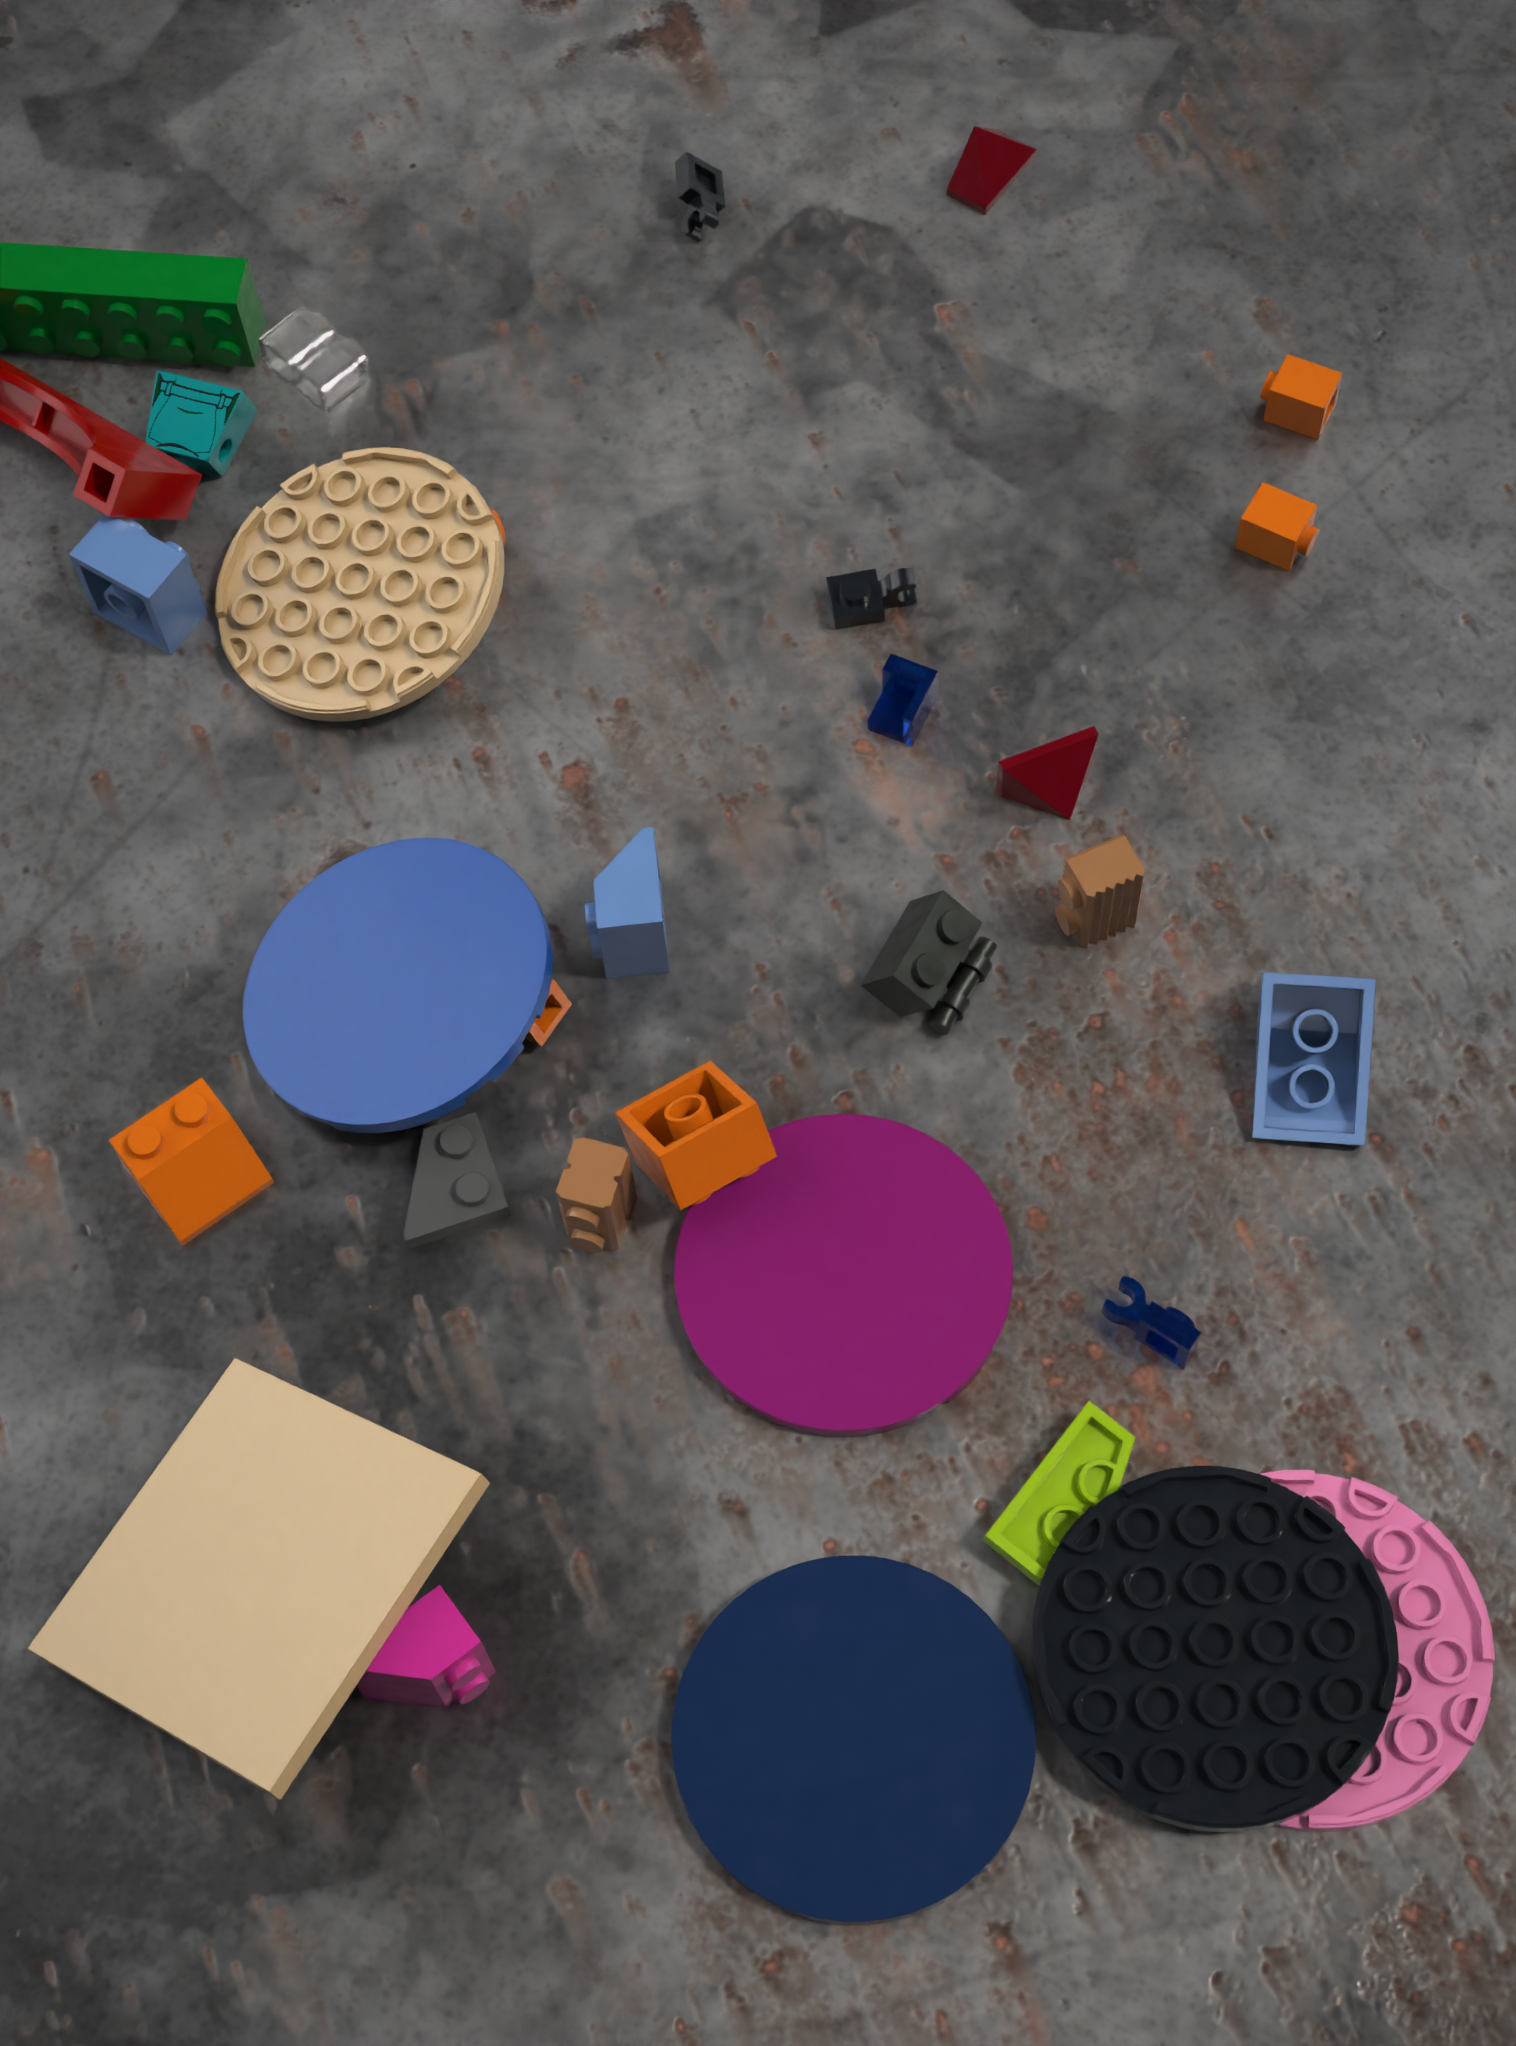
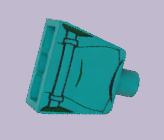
M157 370L145 441L196 472L219 477L226 473L258 408L241 390Z

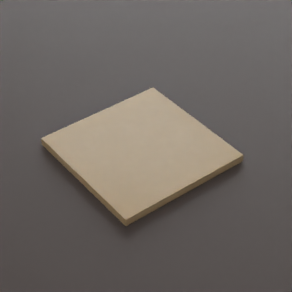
M234 1358L27 1649L50 1665L281 1800L490 1482L480 1472Z

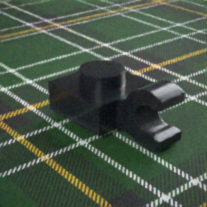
M686 152L675 161L678 198L689 205L683 218L682 232L687 237L700 242L702 240L701 231L703 224L713 229L718 227V213L725 208L723 177L721 170Z
M912 568L897 569L879 581L876 569L826 577L836 630L885 621L884 608L907 607L917 603L915 593L916 582Z

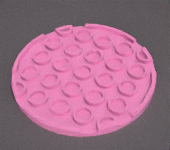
M1281 1470L1261 1473V1475L1272 1478V1482L1282 1485L1304 1498L1307 1495L1329 1511L1346 1527L1345 1532L1360 1548L1366 1559L1371 1560L1385 1587L1393 1611L1399 1653L1398 1679L1393 1705L1375 1747L1364 1763L1338 1791L1323 1803L1300 1816L1274 1826L1308 1832H1340L1385 1822L1410 1810L1442 1786L1462 1763L1478 1737L1491 1701L1493 1662L1495 1661L1492 1628L1485 1602L1472 1573L1453 1544L1431 1521L1426 1522L1416 1512L1399 1502L1397 1496L1373 1484L1353 1477L1349 1480L1327 1474H1317L1315 1470Z

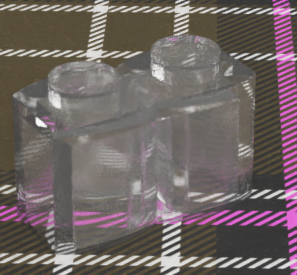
M300 306L258 339L263 362L284 382L296 387L310 403L323 412H331L370 380L367 366L369 359L364 348L355 339L350 338L347 340L336 333L331 322L319 312L314 314L307 308Z

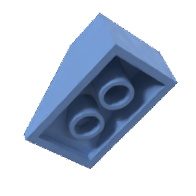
M1261 973L1252 1138L1365 1146L1376 979Z

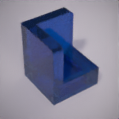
M890 654L882 669V693L867 720L868 730L913 747L937 700L938 671Z

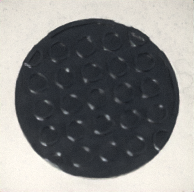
M1188 1466L1151 1473L1122 1485L1121 1489L1108 1495L1095 1506H1091L1074 1522L1060 1540L1041 1579L1033 1609L1031 1657L1035 1682L1050 1724L1065 1749L1100 1787L1117 1800L1142 1814L1182 1828L1206 1832L1257 1830L1288 1821L1323 1803L1356 1773L1369 1756L1384 1728L1394 1701L1399 1662L1397 1631L1385 1587L1370 1559H1366L1360 1548L1345 1532L1346 1527L1329 1511L1307 1495L1304 1498L1294 1491L1272 1482V1478L1265 1475L1222 1466Z

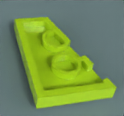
M1088 1401L988 1530L982 1541L1040 1586L1047 1565L1060 1540L1074 1522L1091 1506H1095L1105 1497L1119 1490L1136 1437L1092 1402Z

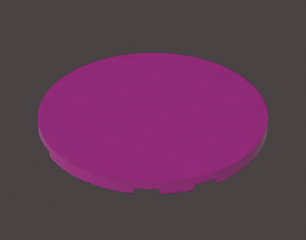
M855 1114L820 1115L799 1119L769 1130L768 1133L777 1157L761 1165L755 1173L747 1177L738 1178L713 1192L705 1201L690 1205L680 1229L674 1263V1282L678 1310L686 1337L706 1367L708 1374L739 1404L747 1405L754 1411L770 1418L771 1422L799 1432L820 1436L854 1437L892 1431L916 1422L917 1418L933 1411L945 1402L949 1403L981 1372L982 1366L1002 1335L1010 1307L1013 1286L1011 1244L1005 1222L990 1191L976 1172L943 1143L908 1125L885 1118Z

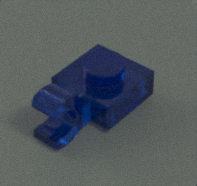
M1123 1276L1118 1290L1128 1295L1133 1303L1129 1306L1121 1307L1107 1299L1103 1305L1102 1313L1109 1321L1124 1325L1136 1332V1340L1184 1370L1196 1353L1201 1332L1195 1328L1194 1322L1182 1311L1173 1307H1166L1164 1309L1153 1301L1148 1305L1143 1286L1137 1280Z

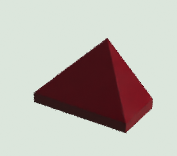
M974 126L947 187V196L986 215L1037 156V149L1000 130Z
M1095 726L998 761L997 790L1000 796L1070 820L1095 763L1099 736Z

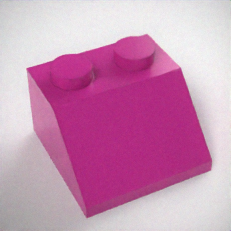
M439 1585L407 1608L356 1686L364 1698L449 1708L457 1701L460 1704H466L478 1697L489 1686L490 1681L488 1678L496 1673L482 1642Z

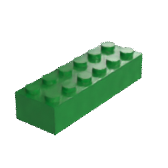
M0 242V351L15 350L40 354L59 353L82 355L85 357L103 356L128 358L131 360L174 361L181 364L189 362L220 364L226 367H255L266 321L247 258Z

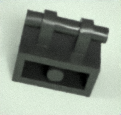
M942 890L909 902L861 986L899 1017L933 1008L937 1011L929 1025L934 1031L947 1035L955 1021H961L970 1008L968 999L976 984L984 982L992 969L990 960L997 949V945L989 938L979 937L972 950H969L968 947L981 927L982 922L947 892ZM955 970H957L959 973L950 988H947L949 980Z

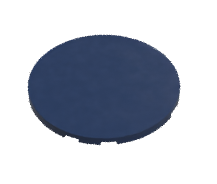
M834 1556L799 1563L773 1573L752 1585L735 1598L715 1618L693 1650L682 1674L673 1711L671 1747L674 1772L688 1817L700 1839L717 1863L735 1881L752 1894L758 1895L769 1903L787 1910L788 1913L795 1916L837 1925H874L912 1917L940 1905L972 1880L977 1879L995 1860L1008 1842L1028 1798L1035 1765L1036 1721L1029 1687L1015 1652L997 1625L970 1597L938 1576L907 1563L872 1556Z

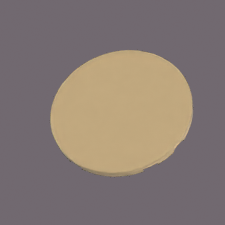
M389 447L366 448L345 452L342 454L343 458L319 467L312 464L281 483L282 490L273 496L262 508L256 506L240 526L230 543L221 565L215 591L214 610L219 623L220 643L227 659L246 684L266 702L295 716L328 722L354 721L386 714L408 705L439 686L461 666L481 641L491 623L502 591L504 578L502 537L491 509L477 488L460 475L454 467L436 457L418 451Z

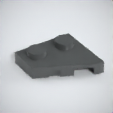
M473 1112L425 1128L423 1130L403 1232L408 1249L510 1216V1211L477 1113Z

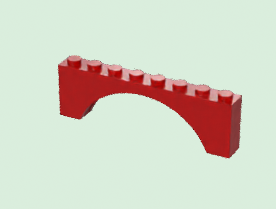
M0 358V421L43 444L74 470L78 476V481L73 496L109 517L187 519L202 474Z

